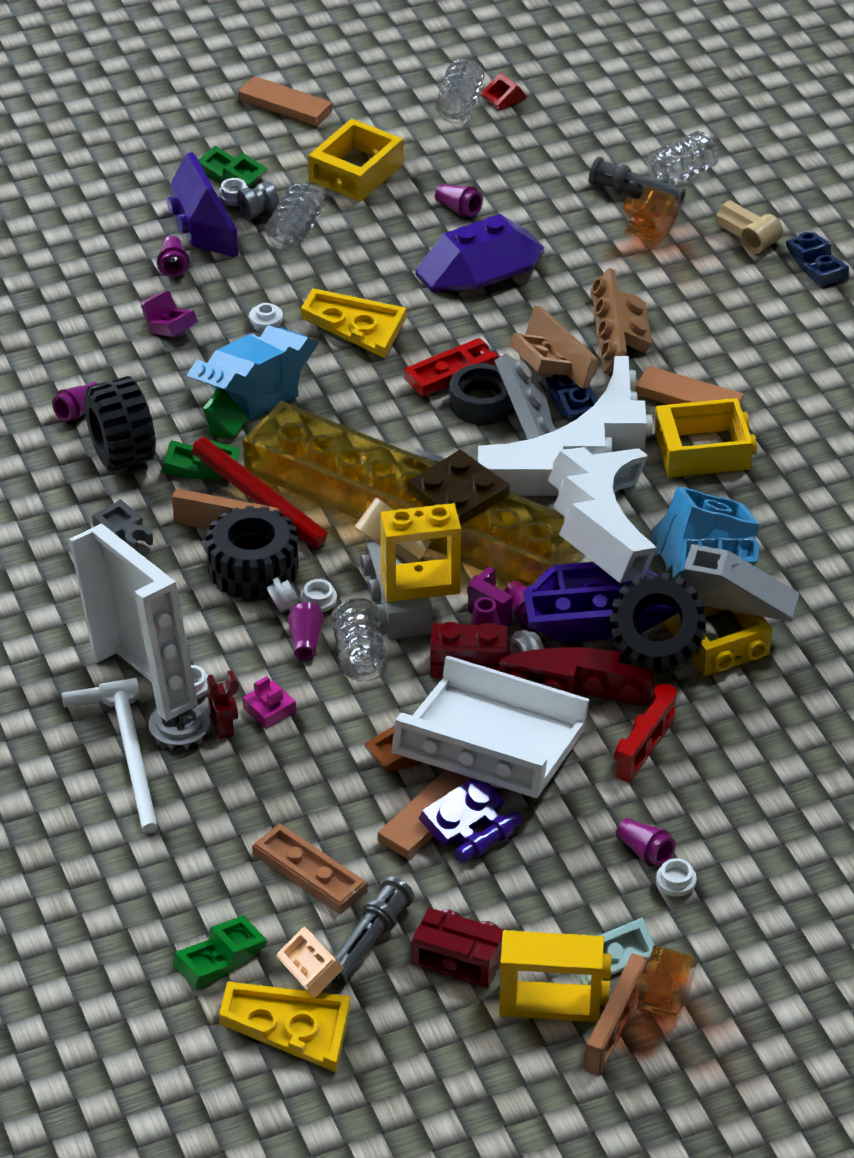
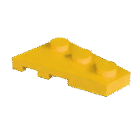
M312 288L301 307V318L385 358L407 319V308Z
M227 981L219 1012V1021L222 1026L337 1073L351 1008V996L320 993L314 998L308 991Z

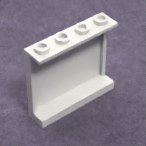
M102 523L70 538L69 541L94 661L98 663L117 653L151 681L158 715L166 722L197 706L198 701L176 582Z
M447 656L445 658L443 678L413 716L401 712L396 718L391 752L538 798L583 734L589 699Z

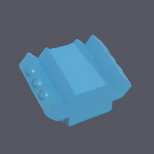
M268 325L260 337L249 334L215 350L208 363L196 360L187 376L210 384L214 388V392L217 388L224 389L244 410L248 419L252 420L299 396L298 383L301 369L319 343L301 333L298 334L282 327L276 328Z
M677 487L666 515L651 530V542L657 547L656 556H661L665 561L666 572L672 571V578L677 579L678 576L683 578L684 567L691 544L728 550L754 566L758 562L759 542L755 537L760 524L742 503L704 494L689 488Z

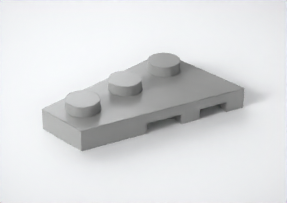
M506 353L496 359V366L527 439H533L555 431L542 377L531 370L522 360L517 361Z

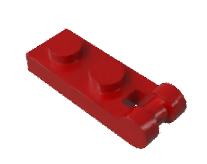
M477 338L404 368V379L422 397L449 387L453 374L459 369L471 364L486 363L496 365L495 360L500 356L495 351H489V346L482 339Z
M664 683L655 687L653 694L654 702L644 715L639 714L627 739L622 738L618 742L614 752V760L617 761L616 778L630 783L675 720L674 704L677 691L671 684Z

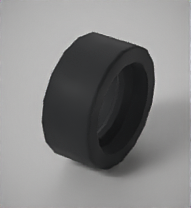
M486 363L471 364L453 374L450 381L449 402L451 411L459 419L467 423L485 425L502 421L511 414L514 406L496 365ZM477 389L492 390L499 395L492 398L478 399L470 397L465 393Z

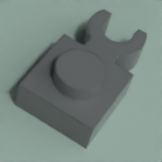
M121 499L92 515L94 527L102 523L137 552H139V540L145 541L150 546L153 544L152 530L147 526H143V518Z

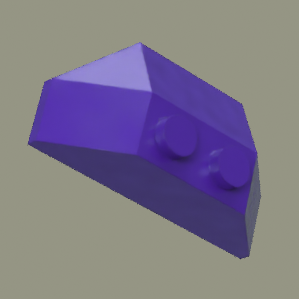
M189 152L185 155L170 183L171 197H167L169 213L171 216H176L179 232L186 234L191 246L230 257L239 256L237 229L202 169L198 158L193 152Z
M498 214L444 233L415 269V275L431 292H441L442 289L451 291L477 290L534 269L540 256L544 253V246L527 229L502 214Z
M594 562L553 565L532 586L527 587L523 591L528 627L561 643L613 639L610 625L612 603L614 598L618 599L619 590L623 586L628 588L631 585V581L619 583ZM662 604L645 608L636 619L637 632L642 634L676 615L677 611Z

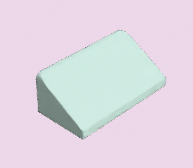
M643 918L599 935L604 936L603 953L612 954L610 976L624 970L632 953L646 957V961L659 956ZM578 974L585 985L591 984V975Z

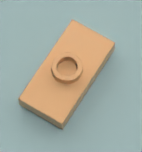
M305 926L276 955L314 998L344 969L340 962Z

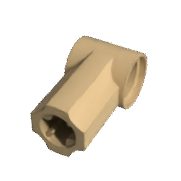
M730 200L722 205L719 213L716 215V224L740 237L745 249L753 254H759L780 240L784 234L781 222L774 215L765 214L759 217Z
M376 497L355 527L380 545V512L394 509ZM426 539L396 543V556L406 563L418 562L427 551L431 541Z

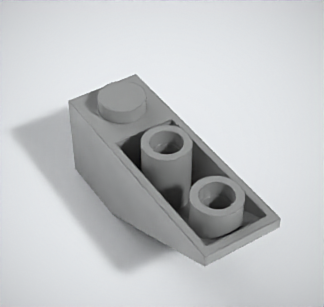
M366 539V554L360 556L363 576L370 577V580H368L370 600L377 601L378 603L375 605L378 626H385L389 640L431 634L432 604L430 598L386 602L381 581L380 545L372 539Z
M691 544L684 567L683 579L688 587L692 585L695 588L699 599H702L704 606L789 622L793 621L799 592L728 550Z

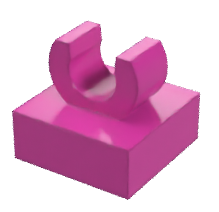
M268 676L255 682L254 691L242 697L243 708L265 729L296 712V701L273 680L270 681Z

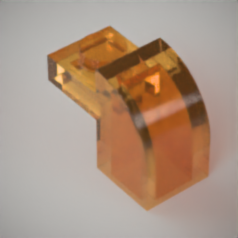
M645 186L639 200L627 197L623 206V210L629 218L625 233L655 244L661 243L671 231L681 209L675 196Z
M653 945L646 974L640 972L635 989L640 993L636 1010L678 1021L690 992L698 960L693 955Z

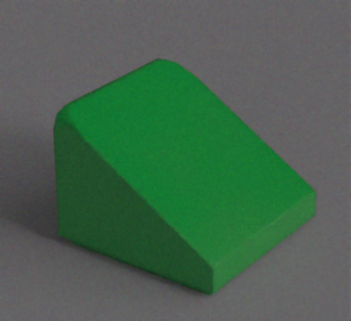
M217 388L203 408L210 432L214 437H235L248 419L244 410L222 388Z

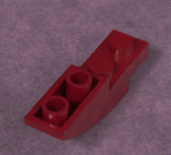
M580 647L546 648L503 656L499 662L500 672L571 694L581 693L650 707L653 698L655 670L620 663L621 652Z

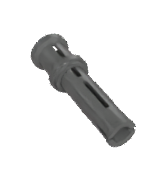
M600 156L594 160L589 173L590 184L600 183L612 187L617 193L627 190L673 205L676 208L682 206L686 195V189L633 173L629 166L624 164L617 166L605 162L604 158ZM643 185L663 191L664 193L643 187Z
M392 876L386 877L381 884V892L374 900L368 901L363 907L362 920L334 955L344 969L332 982L340 985L345 984L348 977L363 957H365L381 933L392 930L397 923L396 917L404 907L410 906L415 900L412 888L403 880Z

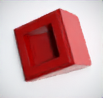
M501 72L480 93L482 98L500 111L527 98L520 86Z

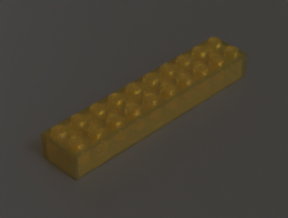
M281 401L243 439L244 467L256 477L357 519L362 517L376 497L394 510L426 507L407 493V481L437 464L284 401ZM510 493L508 497L461 525V562L482 571L490 566L496 569L497 577L509 582L520 581L526 587L532 586L553 565L580 563L585 555L559 535L564 524V516L560 512L513 493ZM447 537L429 539L431 541L429 549L447 556Z

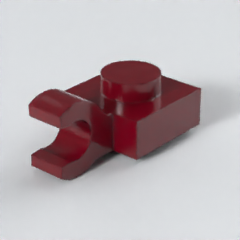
M233 670L228 671V679L224 683L217 684L213 674L208 675L206 681L208 685L209 714L219 739L234 736L233 720L239 718L235 698L232 697L239 688Z

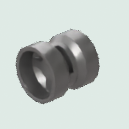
M270 181L259 183L254 189L247 187L237 191L238 207L242 216L247 221L258 218L260 213L271 214L279 210L278 194Z

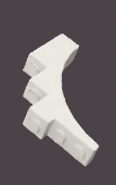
M615 356L613 375L606 391L595 405L578 419L556 431L533 439L508 444L478 446V462L510 484L509 496H558L559 489L548 482V478L553 469V461L560 450L584 447L593 455L612 452V450L637 448L645 450L646 436H652L653 418L652 415H646L645 401H637V392H631L636 389V370H629V356Z
M584 447L560 450L553 461V469L548 478V482L559 489L558 497L553 506L564 516V524L559 535L619 583L631 581V579L637 576L639 579H644L657 547L642 535L624 515L614 493L624 488L636 486L648 455L639 448L594 455Z

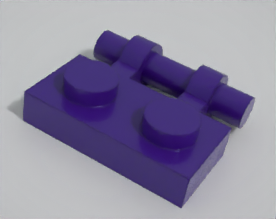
M474 778L466 781L422 810L418 818L443 847L454 840L461 845L454 851L456 858L461 863H465L472 857L478 859L488 851V846L497 840H506L513 835L514 829L522 824V818L516 811H512L506 816L499 815L497 812L501 810L505 801L489 783ZM480 823L486 827L481 833L471 830Z

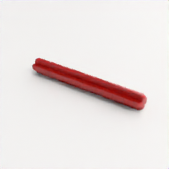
M201 437L193 443L192 453L255 503L279 508L283 517H289L292 520V525L296 527L297 535L313 548H318L326 542L328 533L324 528L209 439Z

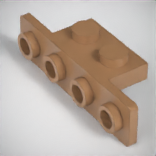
M608 268L602 276L597 277L591 287L602 372L608 375L614 369L615 356L626 355V345L643 353L652 345L646 302L634 294L629 295L618 290L616 273L611 268Z
M541 306L533 307L526 333H513L510 346L520 355L521 360L529 363L534 368L536 374L547 378H552L554 374L565 375L581 389L589 388L591 379L596 374L597 357Z

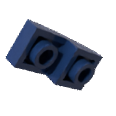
M804 232L797 238L786 241V247L796 263L820 287L849 278V266L832 256L831 243L817 233Z
M554 374L552 378L544 377L543 385L559 412L568 420L579 418L597 402L591 386L588 389H581L565 375Z

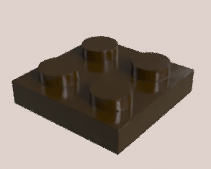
M460 449L407 481V493L425 506L455 503L461 526L510 495V484Z

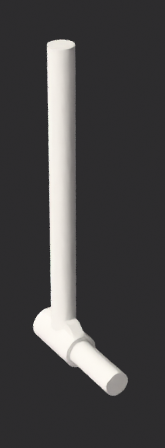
M137 678L101 683L99 687L62 693L64 708L97 702L110 707L115 706L142 831L145 834L156 832L158 826L130 704L140 698Z

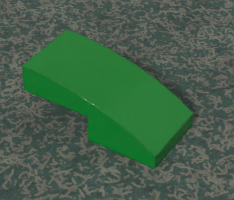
M214 146L198 159L206 176L219 183L229 178H239L246 182L247 187H251L267 173L265 166L243 152L234 158L217 146Z
M170 440L161 473L194 479L223 478L192 453L193 446ZM211 441L233 459L238 460L240 448Z
M243 915L211 927L208 940L176 951L174 953L173 965L195 989H199L224 977L246 963L266 947L267 939Z

